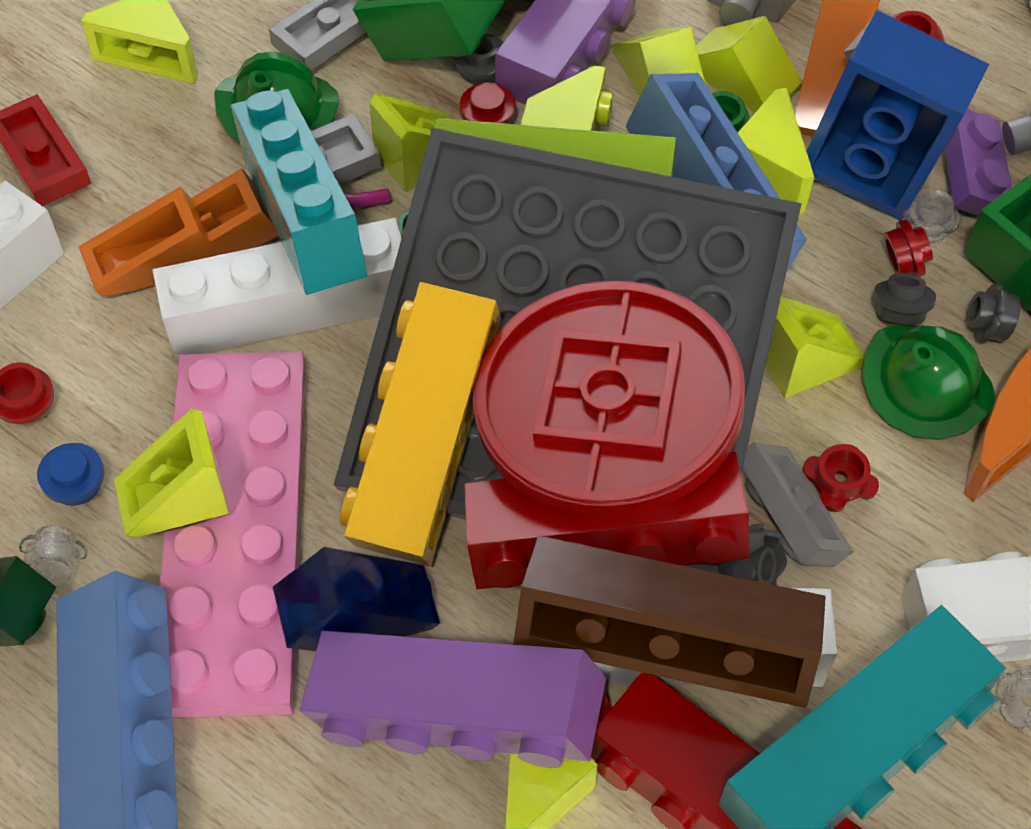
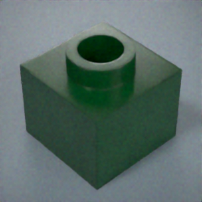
M17 556L0 558V646L23 645L26 640L39 630L46 617V610L44 608L57 588Z

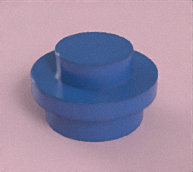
M66 443L55 447L43 457L37 470V480L43 493L49 499L68 506L81 505L91 500L99 491L104 479V465L99 454L90 446L81 443Z

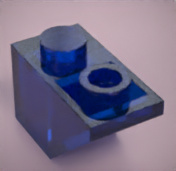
M323 547L273 586L287 648L316 651L322 631L406 637L432 630L441 624L432 595V586L422 564Z

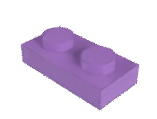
M967 109L947 143L945 152L954 207L979 216L981 209L1011 189L1012 185L1000 121L986 114H980Z

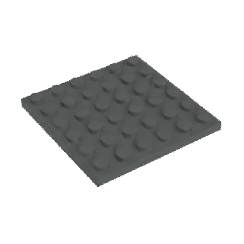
M432 128L334 486L338 490L345 492L351 486L356 488L359 486L365 463L359 461L362 437L369 423L375 425L378 423L384 400L378 399L380 377L388 361L396 363L402 339L397 338L396 335L399 314L406 300L414 301L420 282L496 300L502 319L499 330L518 312L533 302L559 290L592 282L629 281L666 289L692 301L720 324L733 342L740 357L745 382L744 417L740 433L731 452L736 451L740 473H742L802 203ZM475 414L446 512L447 516L466 520L464 483L504 479L489 460L482 446ZM718 564L686 565V567L718 573Z

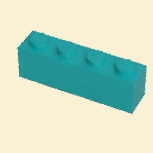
M289 89L278 92H258L245 101L231 104L246 167L305 294L309 295L368 277L355 213Z
M941 604L726 782L718 805L739 829H833L851 812H854L861 820H864L895 791L888 783L894 775L905 766L914 774L919 773L947 746V743L941 737L944 732L957 721L968 730L993 708L999 699L991 690L1006 670V667Z

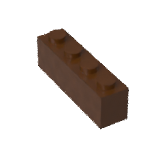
M538 536L521 586L513 645L581 649L596 663L807 708L822 653L826 596Z

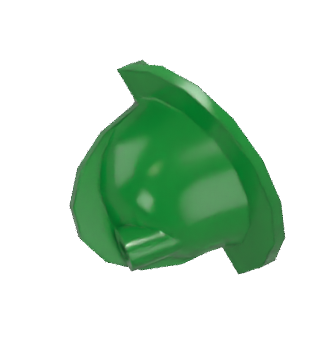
M275 51L257 53L244 61L237 74L224 79L215 89L216 117L227 135L240 144L231 104L245 101L258 92H278L289 89L310 131L333 122L339 104L338 93L327 81L314 76L312 70L292 56Z
M893 324L878 330L873 335L863 355L862 381L871 405L890 426L912 437L945 439L966 433L990 414L995 403L992 382L980 364L977 351L962 334L942 326Z

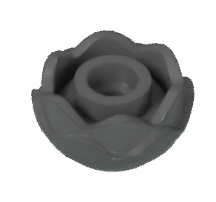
M763 524L749 525L750 558L719 563L718 573L778 586L777 578L783 573L787 565V557L783 549L778 545L781 534L764 529Z

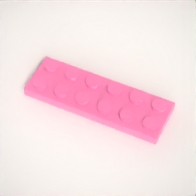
M304 352L179 354L173 424L190 409L202 411L216 456L229 514L164 531L159 587L166 589L172 718L293 714L306 381Z

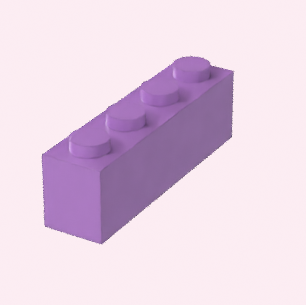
M535 0L495 53V83L506 87L513 94L515 101L526 105L528 98L588 69L593 61L596 63L600 62L608 49L611 35L616 27H624L628 23L636 0Z
M322 631L299 711L323 729L321 735L324 739L342 746L362 747L365 739L382 740L396 750L413 754H424L427 752L428 745L450 747L453 753L473 760L489 761L493 759L495 752L518 754L521 760L532 765L558 768L562 766L563 759L590 762L606 677L586 652L581 649Z

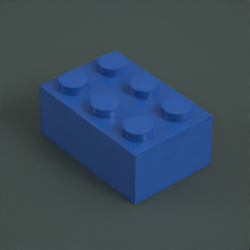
M876 10L851 55L806 152L814 178L901 221L965 115L989 64Z

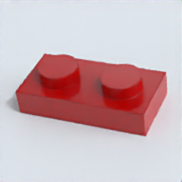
M38 94L0 110V148L35 202L44 206L92 184L86 167Z

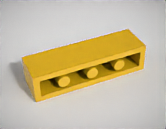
M420 282L414 301L406 300L404 302L396 329L397 338L402 339L396 363L388 361L385 364L379 381L378 399L384 400L377 425L368 424L360 445L359 461L365 463L358 488L351 486L348 489L340 512V525L346 526L344 537L354 546L431 566L474 418V382L482 356L498 333L502 320L496 300Z

